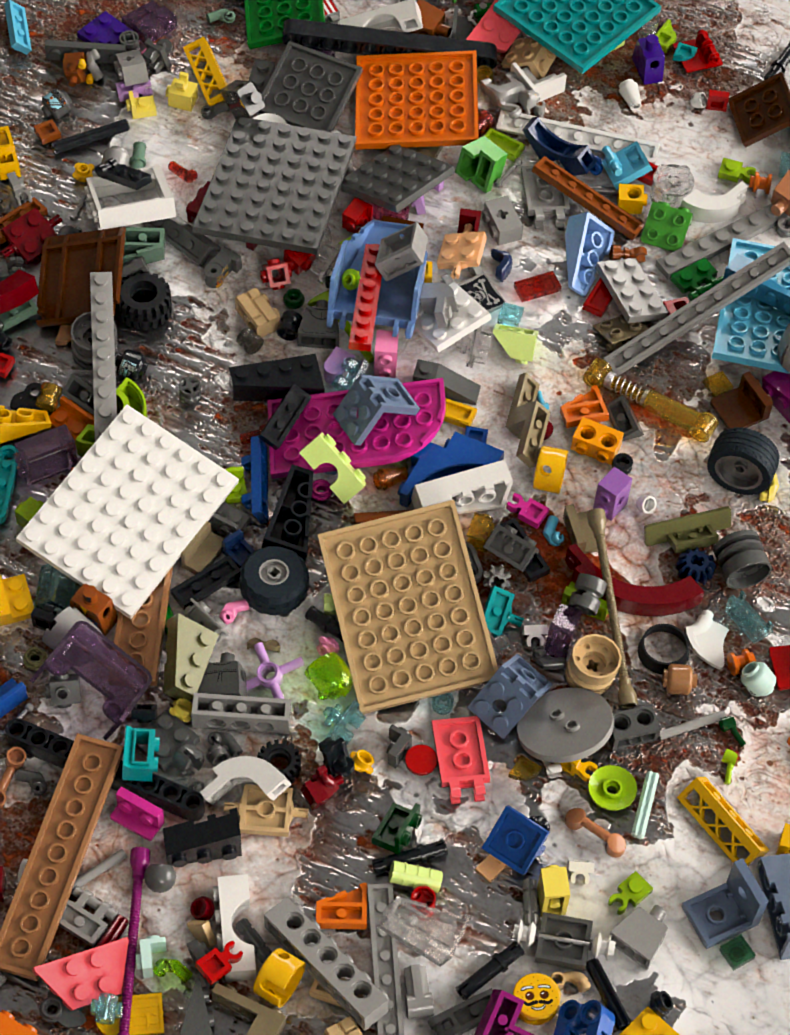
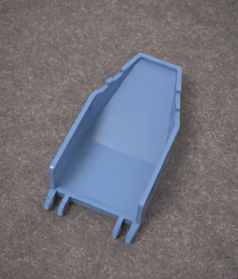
M371 220L360 228L359 234L354 233L351 235V240L342 242L330 279L327 328L332 327L334 319H340V329L344 330L346 320H353L358 288L347 290L342 284V275L347 269H355L361 273L365 244L380 245L381 239L409 226L408 224ZM427 251L425 252L422 265L387 282L382 276L375 325L393 327L392 337H397L399 328L405 329L406 339H411L413 336L421 304L420 296L425 278Z

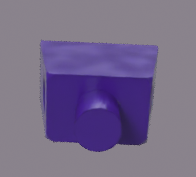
M654 34L638 39L632 55L643 85L663 81L665 55L658 41V36Z

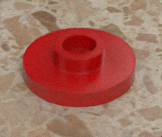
M415 745L406 753V767L415 775H428L437 766V754L427 745Z

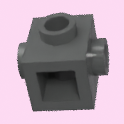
M62 671L55 673L54 676H50L49 684H45L46 699L51 698L52 706L68 708L72 704L81 703L79 673L69 674Z

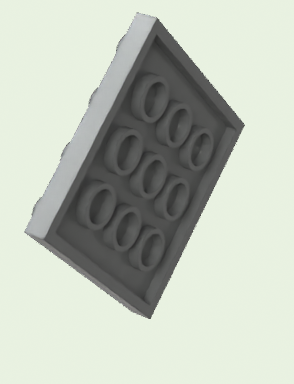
M289 41L262 93V101L265 107L257 113L276 114L282 117L287 124L331 132L334 130L363 72L362 67Z
M391 145L387 150L376 155L372 160L361 165L360 168L351 174L346 175L340 190L398 213L453 175L455 169L453 165L428 155L401 147L400 145Z

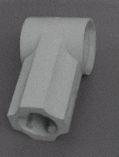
M416 964L404 968L407 1018L434 1016L432 993L429 992L426 966Z

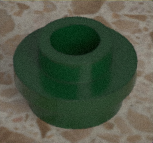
M289 289L283 296L284 305L290 309H298L305 302L304 295L298 289Z

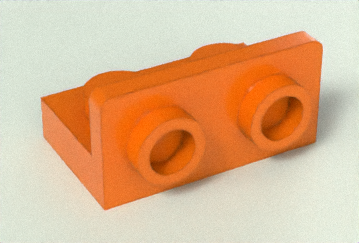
M65 396L60 398V406L49 416L51 421L50 428L75 445V439L88 424L94 425V415L85 411L77 403Z

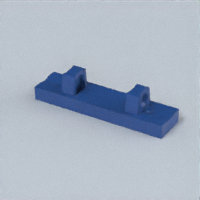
M258 436L251 437V454L241 457L243 468L246 471H251V492L242 495V504L246 509L252 508L254 517L257 518L260 524L269 522L267 446Z

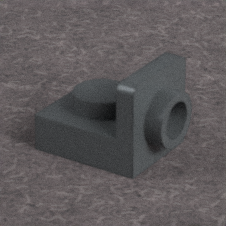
M392 724L389 728V739L392 742L388 746L386 753L388 754V764L396 769L407 751L412 747V735L405 728H398Z

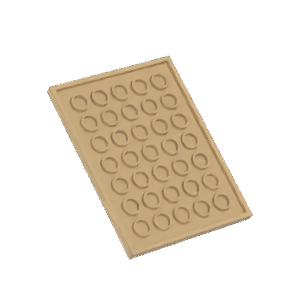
M454 500L317 534L361 715L485 684L497 672L498 666Z

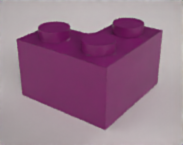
M493 989L474 1035H534L515 1026L525 1001L503 990Z

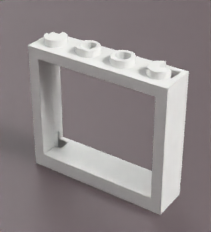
M160 165L139 168L142 172L151 174L152 182L138 190L100 178L99 176L86 178L87 186H84L85 197L87 198L88 206H90L94 223L99 224L100 230L176 217L174 197ZM156 188L160 197L101 208L98 200L100 197Z

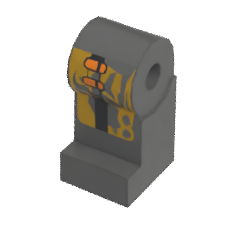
M224 246L204 269L206 285L210 288H219L231 271L238 273L242 269L241 256Z

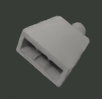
M655 905L649 913L643 908L637 907L610 932V935H612L611 940L616 941L615 947L648 970L668 929L662 923V920L667 915L666 911L658 905Z

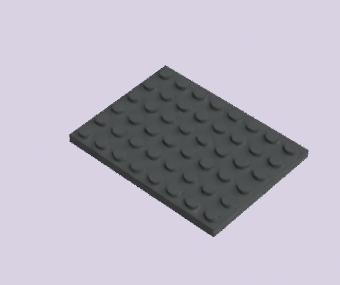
M237 116L192 226L193 233L317 255L353 155L357 136Z

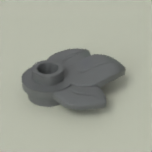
M48 989V996L39 1008L40 1016L44 1021L48 1023L59 1022L66 1028L79 1027L87 1021L81 1012L83 1008L70 1011L62 1003L61 998L54 995ZM51 1007L58 1009L55 1014H49L48 1010Z

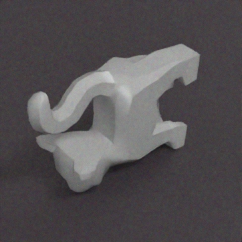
M515 72L506 73L505 76L508 83L500 86L491 84L492 80L490 78L480 80V89L488 95L493 106L510 112V118H518L522 113L521 108L516 103H521L525 113L530 115V109L536 106V103L540 100L539 93L534 90H528L522 82L516 79Z

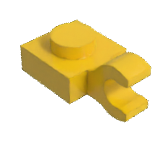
M581 759L560 763L563 770L573 776L577 774L585 782H589L591 778L585 771L591 770L595 772L598 769L594 762H581Z

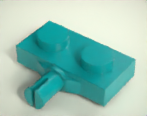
M495 585L490 589L483 612L489 635L500 638L504 626L508 622L521 627L524 618L512 614V602L515 594Z

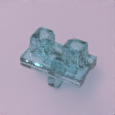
M351 357L345 358L341 368L349 373L347 377L341 374L337 375L332 385L338 391L350 390L360 374L366 375L364 373L369 363L366 360L358 361Z
M353 700L342 714L340 711L343 707L340 704H336L334 708H325L323 714L327 719L324 724L330 727L332 723H335L326 738L331 737L336 741L341 737L345 740L346 745L351 741L354 734L345 728L347 722L358 729L366 719V716L357 709L360 705L358 702Z

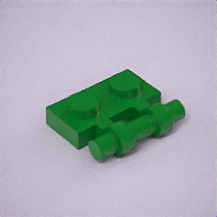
M703 258L672 274L670 280L682 294L691 291L688 294V298L692 301L722 282L724 276L715 278L718 271L706 258Z

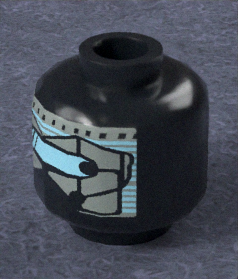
M130 349L125 350L123 354L119 353L115 360L117 374L124 378L127 377L132 381H137L139 378L142 379L148 367L146 357Z

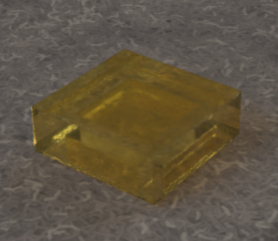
M723 371L706 377L703 380V384L713 398L734 388Z

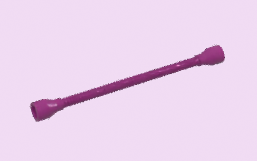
M134 847L130 853L133 889L128 929L129 943L119 1023L120 1029L117 1035H130L129 1025L142 883L145 871L150 864L151 851L145 847Z

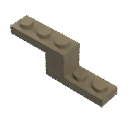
M525 372L519 375L505 427L520 439L516 456L529 468H533L537 464L551 412L536 400L540 384Z
M219 983L215 984L212 990V1001L254 1021L246 1035L282 1034L286 1026V1016H284L281 1010L273 1006L268 1008L260 1004L261 1002L253 996L247 995L245 997L237 993L238 991L228 984H224V986Z

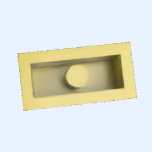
M549 865L541 868L537 885L540 917H542L543 912L566 915L570 898L566 867Z

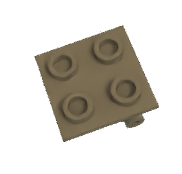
M623 314L592 325L609 342L606 344L608 352L615 351L649 329L642 322L627 323Z

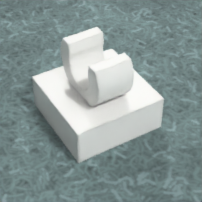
M546 624L521 625V634L528 635L525 640L526 645L531 647V639L537 637L539 639V646H543L545 640L541 634H548V626Z
M568 858L567 869L572 871L570 874L571 882L575 883L576 875L583 874L584 884H588L590 881L588 873H594V861Z

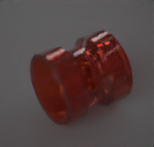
M484 109L478 112L479 137L485 133V130H489L494 125L493 116Z

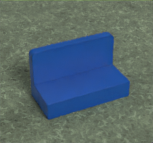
M11 678L0 686V718L28 699L26 686L23 682L18 684Z

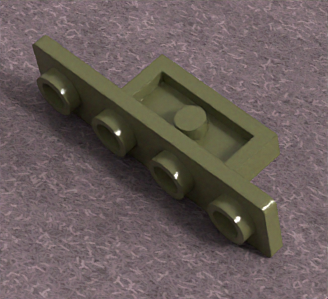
M729 506L645 525V545L648 547L668 542L675 553H684L687 548L692 550L696 547H709L719 541V535L716 533L717 530L731 527V509Z

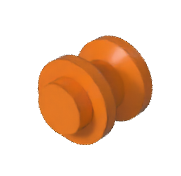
M755 172L754 176H750L749 188H752L754 193L757 189H762L765 194L769 195L772 174H768L767 177H760L759 172Z
M742 649L741 655L735 656L733 652L727 654L728 668L733 676L738 675L739 670L743 669L748 663L756 662L753 652H749L748 649Z

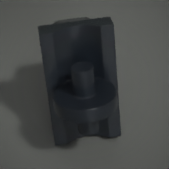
M327 737L319 743L318 746L324 758L323 764L327 768L328 775L332 774L333 778L337 775L348 777L354 771L355 764L353 759L349 757L344 739L340 737L334 741L331 737Z

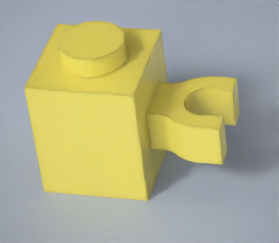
M180 71L179 79L174 78L172 84L167 86L165 95L168 97V106L192 112L198 99L197 83L188 81V73Z

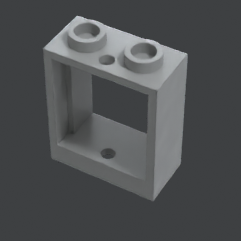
M418 222L381 239L375 266L386 282L423 264L428 237Z

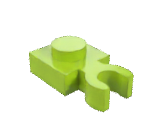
M723 157L718 178L736 183L738 179H742L745 183L749 184L750 175H755L756 168L742 167L743 162Z
M635 871L618 886L617 891L619 893L613 894L609 898L608 905L611 906L614 902L621 903L622 906L617 911V914L621 915L626 911L629 902L636 907L652 893L653 887Z

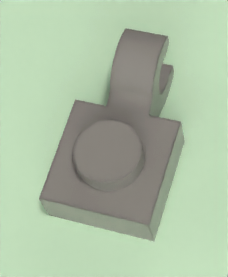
M15 171L8 173L7 177L17 205L21 206V201L25 199L32 202L31 193L26 190L23 179H18Z

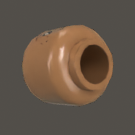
M670 664L667 669H663L662 688H666L668 694L687 696L692 688H696L697 674H693L690 665Z

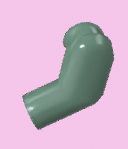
M222 8L207 13L206 18L208 23L219 20L229 24L235 21L236 15L233 11Z

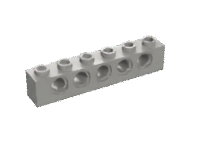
M286 897L264 914L265 928L291 955L306 963L305 970L353 1017L364 1031L388 1013L389 998L382 988L377 989L369 975L364 970L360 971L355 966L350 955L347 953L343 954L338 949L332 937L324 935L319 924L314 919L310 920L297 902L293 903ZM298 926L296 929H291L290 927ZM307 943H315V945H313V946H308V945H306V944H307ZM324 960H331L332 962H330V963H324V962H322V961H324ZM341 977H348V978H350V979H348V980H340L339 978H341ZM359 994L366 995V997L364 998H358L356 996Z

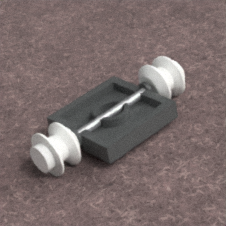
M545 912L542 915L540 931L537 930L536 933L534 922H531L529 926H525L523 921L520 920V925H514L512 938L517 940L518 945L521 941H526L528 947L534 943L536 938L538 943L535 962L584 971L586 969L588 951H591V947L593 948L592 954L595 959L599 954L605 955L606 961H608V956H614L616 941L611 940L612 935L606 940L602 939L600 933L594 937V942H592L593 940L590 939L593 925L592 920Z

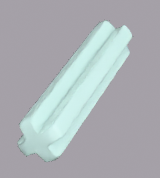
M648 771L646 773L631 832L634 838H644L659 779V774L656 772Z

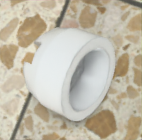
M704 92L693 94L690 100L691 106L698 109L705 108L707 104L706 94Z
M641 495L636 502L637 508L647 514L652 513L657 504L656 499L650 495Z

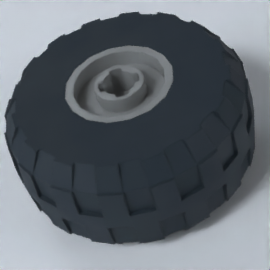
M266 546L254 551L245 559L240 569L239 585L241 595L246 599L249 607L259 613L275 616L289 613L299 607L307 596L309 573L305 561L295 551L281 546Z

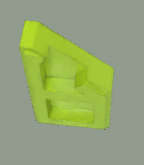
M667 19L655 34L659 38L658 41L664 53L669 51L677 39L670 19Z

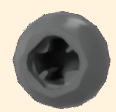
M150 864L145 871V883L153 892H167L175 884L176 872L172 865Z

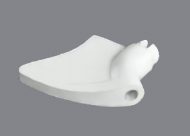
M703 610L693 625L684 626L683 632L688 639L690 649L704 662L720 670L724 667L723 643L729 629L713 621L714 614L710 610Z

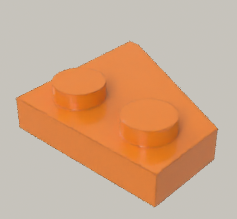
M593 385L591 391L585 395L579 394L574 400L560 406V414L566 428L578 426L582 417L597 423L609 421V413L597 385Z
M367 883L359 884V888L350 892L344 890L336 893L333 897H326L316 901V922L320 928L366 930Z

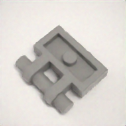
M76 887L72 895L78 899L75 903L68 899L59 926L93 948L108 929V924L102 921L103 918L107 917L113 921L119 912L112 909V905L108 902H101L95 898L94 894L89 890L84 891ZM89 905L90 907L95 909L96 912L94 914H91L84 908Z

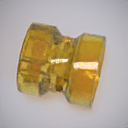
M43 382L40 388L41 395L37 397L35 405L42 410L55 412L58 407L57 400L61 397L63 389L54 383Z

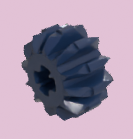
M698 547L694 551L687 548L685 553L679 555L676 564L679 578L691 576L697 583L705 585L707 580L713 578V572L716 569L713 555H707L706 549L701 552Z

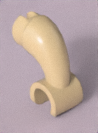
M557 971L552 973L550 977L553 980L558 979L561 981V983L557 984L560 991L564 988L565 982L573 983L581 993L588 991L591 987L588 977L581 972L568 971L562 973Z

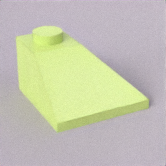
M496 323L493 328V334L509 357L515 359V362L520 364H528V361H533L539 331Z

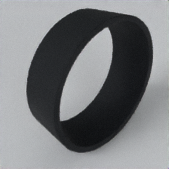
M657 624L650 627L638 644V657L648 670L662 675L663 669H667L670 664L686 665L689 658V642L684 632L678 627L670 624ZM655 632L671 633L683 642L686 651L677 661L669 663L660 662L647 653L644 640L648 635Z

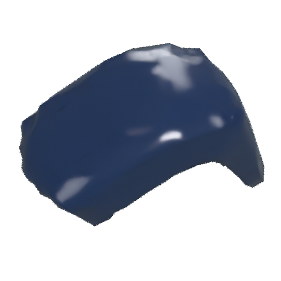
M491 249L492 258L500 263L496 268V279L503 282L511 272L513 259L509 252Z

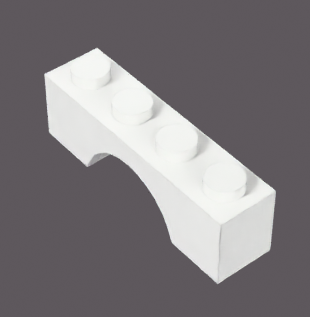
M405 0L339 20L341 25L373 29L396 27L406 33L423 28L421 11L416 0Z
M248 874L217 877L218 886H213L214 902L219 901L220 910H215L216 925H221L222 933L217 934L218 949H223L224 951L225 945L230 941H234L235 945L234 948L229 950L230 953L238 954L240 951L243 952L242 959L239 962L230 963L232 969L225 975L226 982L256 979L254 945L240 940L232 928L237 916L250 908Z

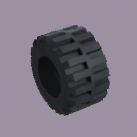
M137 272L134 276H127V280L123 279L121 281L120 304H117L118 314L121 316L123 323L126 322L129 327L134 326L136 330L140 328L148 330L151 327L153 329L157 328L158 324L162 326L165 320L169 319L172 312L171 290L168 282L165 283L163 277L158 278V274L155 273L151 275L149 272H144V274ZM143 299L152 300L146 303L137 302Z

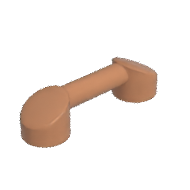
M12 747L7 752L5 759L7 767L0 780V809L5 806L7 798L5 792L15 771L19 768L21 769L25 763L26 752L21 747Z
M573 808L566 813L565 824L568 828L578 830L584 827L607 842L605 849L611 857L617 858L624 854L626 842L623 836L618 833L611 834L587 818L585 811L581 808Z

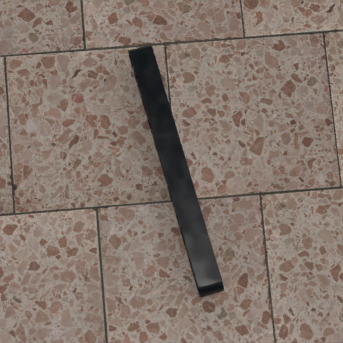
M287 19L283 22L282 41L286 45L291 41L311 49L360 55L476 50L477 69L491 70L497 66V47L493 43L300 19Z

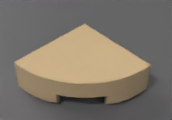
M191 920L187 923L188 929L199 942L203 941L209 948L217 944L209 921Z

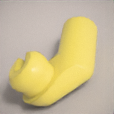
M776 473L767 490L759 494L760 501H766L767 503L773 501L779 488Z

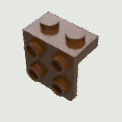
M748 371L742 374L738 388L712 398L710 405L727 429L734 427L748 428L769 419L773 400L763 390L760 381Z

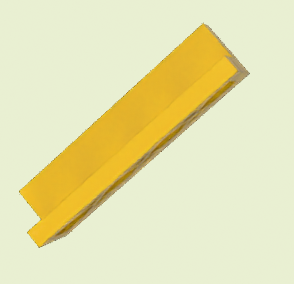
M203 36L184 46L183 49L208 105L211 107L225 100L221 93L210 98L213 89L220 91L228 84L205 37ZM198 47L201 48L198 55L190 53V51ZM200 61L207 62L204 69L197 68ZM206 75L213 76L210 83L204 82Z
M696 777L677 797L733 863L739 860L737 857V846H744L749 851L750 855L744 860L747 866L757 857H763L769 851V848L706 777ZM694 789L700 795L699 805H692L686 798ZM705 809H712L715 812V824H710L705 820ZM721 827H728L732 832L731 842H724L720 837Z

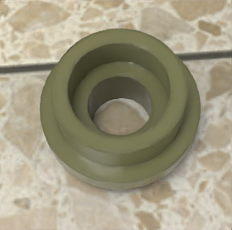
M39 647L29 648L23 656L24 665L30 670L42 669L47 663L46 652ZM34 658L40 659L35 662L32 661Z

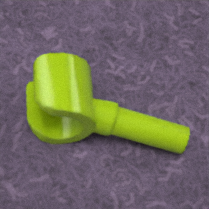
M726 749L721 760L728 764L724 782L727 785L731 783L732 770L738 757L736 752Z

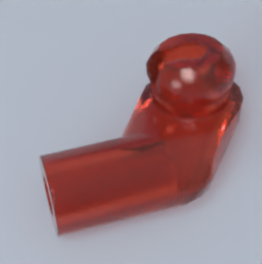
M175 161L170 162L168 165V169L187 183H193V180L198 178V174L194 169L188 171Z
M266 424L261 425L259 430L240 434L242 445L251 443V437L258 436Z

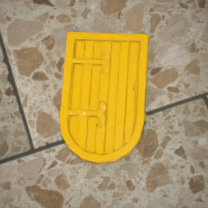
M162 992L133 995L129 1034H164ZM122 996L105 1000L96 1011L95 1021L97 1028L103 1035H117L119 1033Z

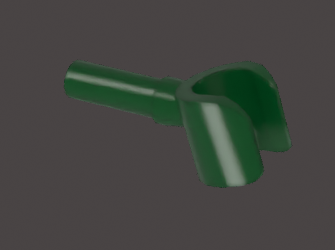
M727 716L721 718V721H719L721 731L730 730L741 747L746 745L736 729L734 717Z

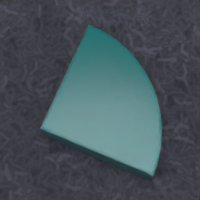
M679 42L672 60L687 61L696 55L698 48Z

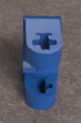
M568 1000L559 1009L554 1035H581L585 1033L586 1035H612L615 1015L597 1000H589L585 1004H580L576 1000Z

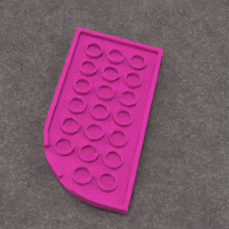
M443 378L402 383L420 410L416 415L383 413L361 446L352 443L333 415L349 390L310 395L312 396L281 446L277 450L269 446L271 478L287 477L292 464L314 471L313 474L337 471L336 467L330 463H323L314 470L299 453L321 432L324 435L329 434L336 442L335 447L340 453L343 451L351 459L350 464L354 469L392 464L411 457L431 442L443 423L446 410ZM283 398L267 400L268 420Z

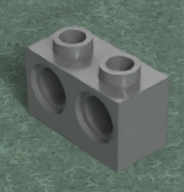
M652 704L647 706L637 705L625 711H612L614 728L609 738L612 751L658 741L661 728ZM638 721H644L647 725H642ZM616 726H621V727H623L625 730H618V729L615 728V727H616Z

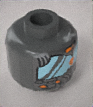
M54 89L42 98L44 106L41 109L47 117L51 116L58 120L71 111L72 100L64 90Z

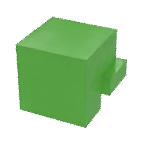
M483 136L462 146L455 173L465 181L472 179L471 182L484 193L491 191L493 183L498 178H501L508 154L486 136Z

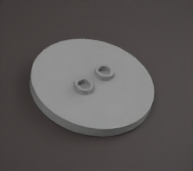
M562 688L545 693L517 723L518 737L524 750L539 760L552 763L573 762L592 755L606 744L614 728V718L609 703L601 695L583 688Z

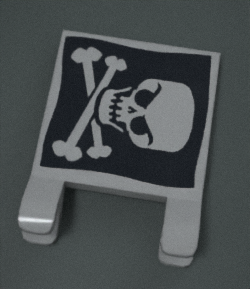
M479 264V267H469L468 270L474 277L458 285L489 313L506 306V301L483 272L481 265ZM448 273L441 276L442 280L440 283L447 285L453 283Z

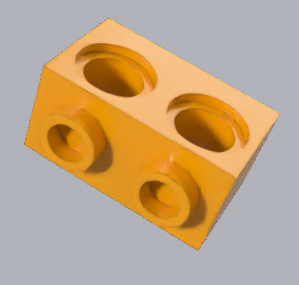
M582 417L573 435L571 450L576 451L578 454L592 457L599 462L612 465L614 456L618 454L622 445L624 432Z

